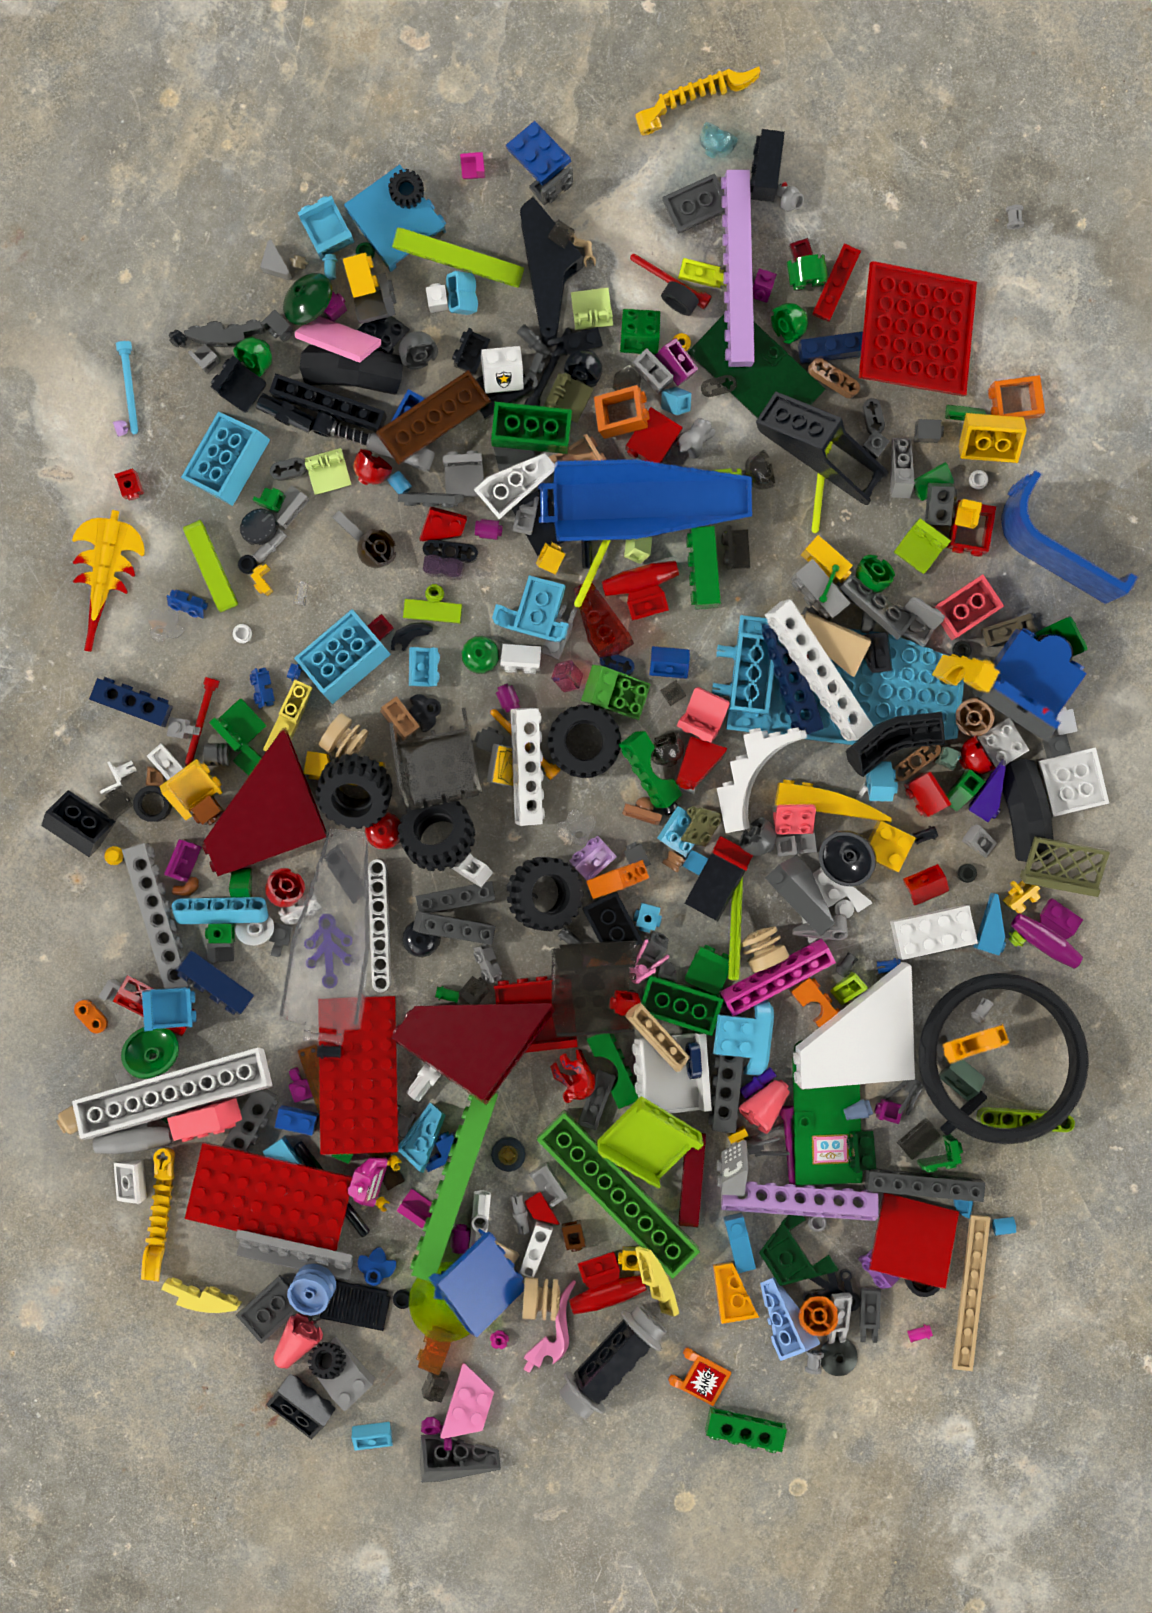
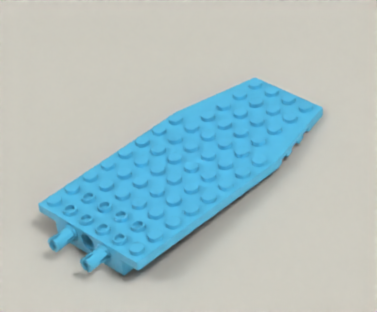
M740 615L737 644L735 647L717 645V650L720 651L716 652V657H727L734 660L732 683L725 685L713 682L712 688H715L712 689L713 694L730 698L726 730L749 732L751 729L761 728V731H768V735L769 733L779 731L782 735L787 734V730L791 729V718L785 710L786 702L779 690L780 683L774 674V664L768 655L769 648L767 642L762 636V626L768 624L767 618ZM849 629L861 635L866 634L857 629ZM870 631L869 634L881 633V632H873V631ZM888 633L892 671L872 673L863 659L855 677H853L830 659L873 727L896 716L942 712L945 740L958 738L959 728L955 720L956 710L962 703L964 678L957 686L943 683L932 675L942 655L946 654L939 653L928 647H922L910 640L903 638L897 640ZM777 638L778 644L781 645L782 643ZM786 655L783 656V661L785 664H787L788 658ZM790 673L789 680L790 682H793L794 678L793 675ZM813 691L824 729L808 734L805 739L853 745L858 741H847L843 738L840 729L831 720V715L821 705L819 697ZM798 692L795 693V699L797 701L799 700ZM803 710L800 713L802 719L805 717Z

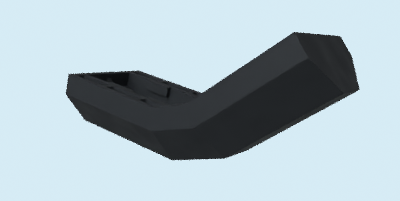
M308 345L301 353L300 371L306 384L346 385L395 395L402 380L403 363L400 355L378 350L373 351L359 363L318 346Z
M942 712L896 716L875 725L846 750L848 762L858 775L864 777L891 753L904 748L945 744Z
M1021 759L1006 764L1002 791L1011 819L1015 858L1018 861L1027 862L1034 836L1054 840L1050 808L1035 761ZM1038 843V854L1049 849L1046 844ZM1049 853L1041 859L1048 860L1053 854Z

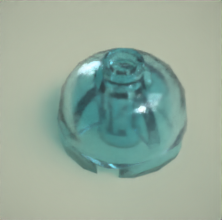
M705 122L699 135L700 144L706 150L704 154L713 159L716 156H728L736 147L738 138L727 131L719 129L720 127Z

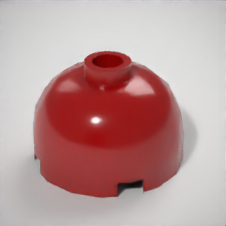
M360 449L353 463L354 471L359 477L358 480L364 485L383 483L392 472V466L380 456L378 458L372 456L373 452Z
M977 735L967 740L961 747L962 759L959 761L964 770L971 769L978 775L985 774L996 768L992 761L990 762V757L978 740Z
M387 812L381 818V821L376 824L373 823L370 827H365L367 841L377 849L388 850L395 847L400 842L398 825L401 824V821L396 815Z
M280 868L273 871L268 877L265 886L266 896L269 901L278 907H291L302 898L305 891V883L301 875L291 872V869Z

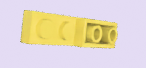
M294 680L281 707L279 717L263 748L264 751L268 750L282 728H287L292 740L308 703L312 687Z
M168 1278L161 1289L179 1297L176 1305L194 1311L206 1313L231 1312L237 1310L241 1305V1301L236 1296L223 1294L216 1287L207 1286L203 1292H200L199 1288L191 1285L186 1286L177 1278Z

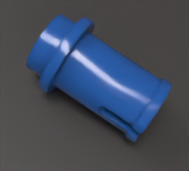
M894 958V960L877 961V967L885 966V968L877 969L878 974L893 970L901 963L900 959Z

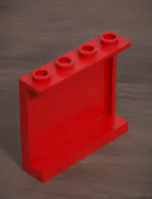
M557 974L555 978L547 979V976H538L533 981H528V978H519L514 983H509V980H500L498 984L494 985L496 1004L549 1003L555 1010L525 1053L578 1047L571 977H566V974Z

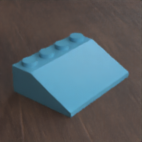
M218 411L181 478L233 506L270 439L257 429Z
M351 609L294 659L321 693L334 704L391 654L355 611Z

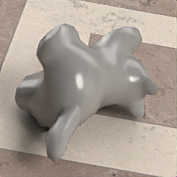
M697 418L691 429L682 433L676 439V446L680 447V452L687 451L689 457L695 459L700 456L703 443L714 436L715 429L712 428L710 421Z

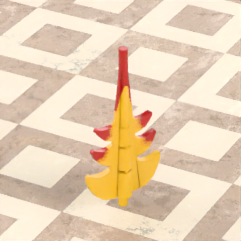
M116 510L111 511L110 519L92 518L82 523L72 538L73 542L87 541L94 545V549L81 552L73 560L75 565L87 564L92 567V572L82 573L73 580V583L91 585L88 632L84 651L92 652L95 633L109 590H118L128 594L124 583L114 577L115 572H126L135 577L134 568L121 555L122 551H134L141 556L145 554L141 535L131 525L118 521L119 511Z

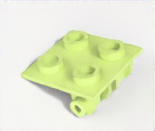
M609 288L571 292L575 330L613 326Z
M341 448L304 458L315 495L352 485Z

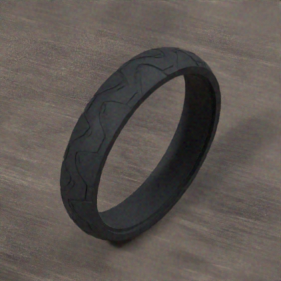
M993 973L973 977L960 983L947 992L934 1006L925 1022L920 1037L919 1068L922 1082L929 1098L937 1110L953 1126L965 1134L982 1141L998 1144H1017L1034 1140L1049 1133L1071 1114L1078 1104L1086 1085L1089 1055L1081 1025L1074 1012L1059 995L1030 978L1007 973ZM1006 989L1029 996L1051 1013L1065 1037L1069 1055V1067L1063 1091L1055 1104L1044 1115L1024 1126L1001 1129L974 1120L952 1101L939 1075L937 1045L945 1021L962 1001L983 990Z

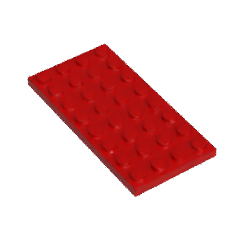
M396 996L318 999L319 1046L321 1044H324V1046L341 1045V1058L324 1057L321 1059L319 1057L320 1155L399 1152L397 1043L392 1038L393 1031L396 1028Z
M203 1142L184 1219L233 1231L241 1230L337 1251L350 1197L348 1188L353 1177Z

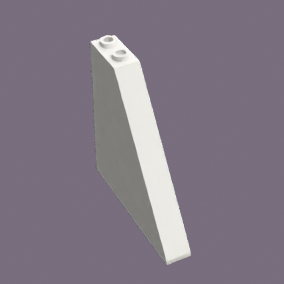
M901 962L796 1046V1053H793V1060L797 1072H794V1081L801 1089L915 1080L912 967L910 964Z

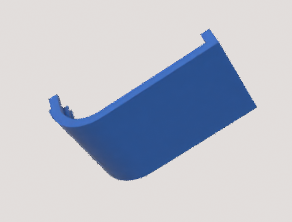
M1034 470L1031 474L1027 473L1015 485H1012L1007 493L1009 498L1002 511L1001 526L1007 542L1013 549L1104 604L1125 596L1130 592L1138 578L1136 575L1130 573L1117 579L1045 536L1034 527L1028 514V500L1042 473Z

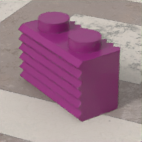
M675 338L664 345L655 357L673 375V381L678 387L687 381L698 370V367L691 360L687 351H684L685 348H682L678 339Z

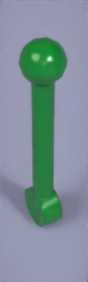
M837 564L832 566L833 571L824 593L819 597L821 603L827 601L826 596L836 572L840 569Z

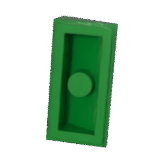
M948 404L946 405L945 418L964 421L966 413L986 414V412L982 408Z
M946 462L914 479V492L921 501L927 499L928 483L954 484L953 476Z

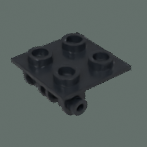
M393 316L369 323H363L357 330L381 339L380 349L392 354L394 352L393 347L408 333L410 328Z

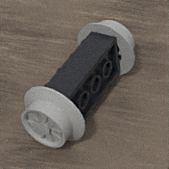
M639 1304L632 1312L622 1310L621 1315L624 1319L574 1374L569 1371L564 1373L567 1383L561 1388L560 1395L581 1417L588 1419L594 1411L604 1413L606 1409L602 1400H605L609 1392L621 1383L622 1378L633 1370L639 1359L648 1353L650 1347L657 1351L662 1350L659 1340L667 1333V1330L644 1306Z

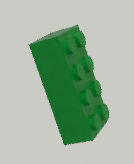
M495 402L491 446L568 454L572 409Z
M715 526L691 528L686 536V547L690 548L689 555L687 556L688 567H692V572L689 575V585L693 586L692 594H690L691 605H695V610L718 608L721 600Z
M650 975L647 978L642 994L641 1004L656 1019L712 1036L724 999L708 992Z

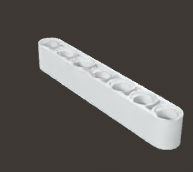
M376 859L371 861L368 866L371 970L374 990L384 992L391 986L388 867L385 861ZM376 862L381 863L383 866V870L380 873H376L373 870V865ZM377 881L383 884L381 892L374 890V884ZM376 901H381L384 904V909L381 912L377 911L374 907ZM377 920L384 922L385 927L382 931L377 930L375 927ZM378 939H381L385 942V948L383 950H379L376 947V941ZM378 959H383L386 962L384 969L377 967L376 961ZM378 978L386 980L385 988H380L377 985Z

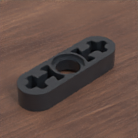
M428 540L423 544L422 548L425 556L432 559L472 563L478 558L476 547L470 544ZM433 544L434 548L440 549V545H443L441 550L442 556H439V551H433L432 554H429L426 548ZM449 546L456 549V553L452 557L445 554V549ZM459 547H462V552H468V549H471L475 553L470 559L465 554H461V558H458Z

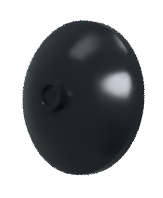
M838 831L828 836L822 843L819 850V862L825 875L833 882L842 886L853 887L863 884L872 876L876 867V854L870 842L862 835L852 831Z

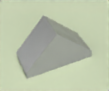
M269 240L260 266L263 273L286 280L293 279L272 240Z

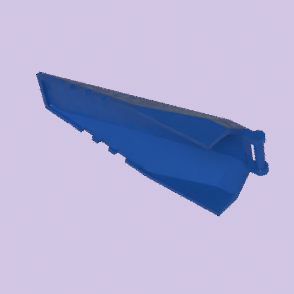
M636 459L557 461L554 465L553 483H540L538 485L541 509L539 523L554 522L557 541L639 539L752 516V477ZM548 489H553L554 516H548Z

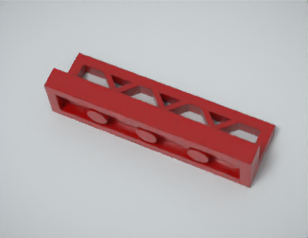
M127 975L113 1002L144 1017L142 991L154 988ZM127 983H130L136 987L137 991L130 992L124 988ZM188 1026L166 1029L182 1037Z

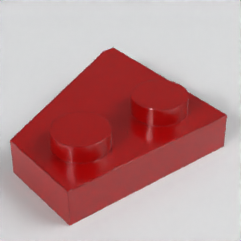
M430 507L419 541L461 536L467 516Z

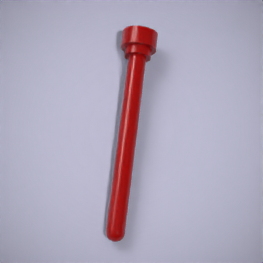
M631 254V261L665 282H678L690 289L699 300L697 306L703 310L706 309L712 298L711 295L706 292L698 293L640 256Z
M208 677L204 678L205 693L195 727L201 728L200 735H192L185 766L194 760L212 693L218 688L220 683L218 680Z

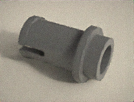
M563 927L557 935L560 938L559 940L565 941L576 950L583 940L570 932V928Z
M848 952L841 964L836 966V972L844 978L847 975L849 976V971L858 961V958Z

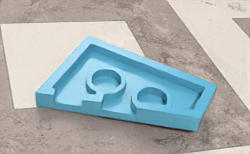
M431 1102L399 1144V1152L422 1173L426 1169L446 1116Z

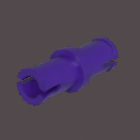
M769 1067L760 1076L752 1077L753 1080L740 1088V1092L747 1099L759 1089L762 1090L764 1085L776 1078L777 1075Z

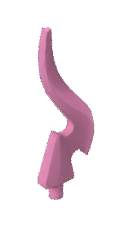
M575 1280L565 1288L560 1296L559 1311L556 1316V1341L551 1342L545 1336L524 1355V1359L528 1361L523 1368L525 1371L530 1373L534 1365L540 1368L543 1358L547 1355L553 1358L554 1364L566 1353L569 1346L566 1307L569 1295L576 1283Z

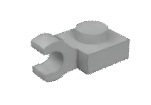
M170 717L167 736L187 739L188 734L200 735L201 728L189 726L190 720Z

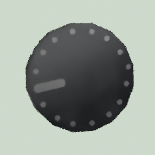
M255 509L242 519L240 533L243 539L250 545H263L269 542L276 534L278 522L269 510Z

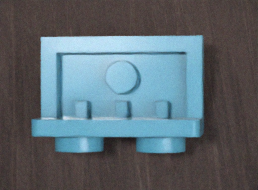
M409 648V686H437L440 677L437 671L440 661L438 648Z

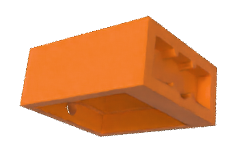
M1040 375L994 381L988 389L989 399H992L993 404L991 415L1024 417L1025 420L1040 418L1045 414ZM1028 384L1032 410L1004 414L1000 388Z
M638 385L594 397L598 432L604 439L648 428L647 420H649V413L647 408H645L647 397ZM635 398L637 416L610 424L607 406Z
M643 860L611 870L586 882L594 899L649 878Z

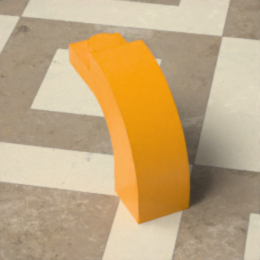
M1002 1024L943 1044L944 1054L949 1063H953L966 1057L1009 1044V1040Z

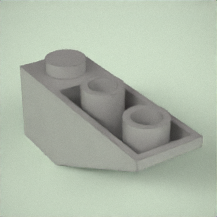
M892 438L891 498L911 497L914 487L911 438Z

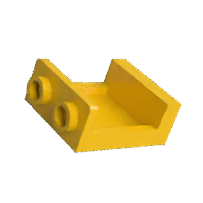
M198 759L159 786L164 797L185 821L192 817L190 811H192L191 809L209 795L212 796L216 792L219 795L223 793L220 787L222 786L220 780L216 776L212 777L209 774L211 772L209 767L204 762L201 764Z

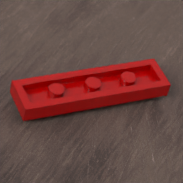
M845 243L843 244L812 315L830 322L861 250Z

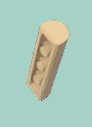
M641 1003L634 1005L626 1013L625 1017L676 1072H680L690 1056Z

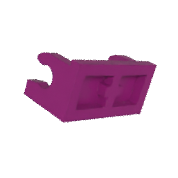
M179 839L164 875L182 882H188L202 846L185 839Z

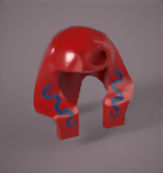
M576 1049L577 1060L570 1061L566 1053L559 1057L563 1068L574 1070L577 1073L576 1075L561 1073L556 1062L550 1066L553 1078L567 1087L563 1093V1099L566 1103H570L574 1099L583 1100L588 1098L595 1088V1076L586 1062L584 1054L579 1049Z

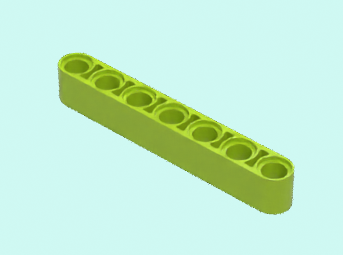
M403 228L396 229L392 248L509 286L520 287L524 268L519 265Z

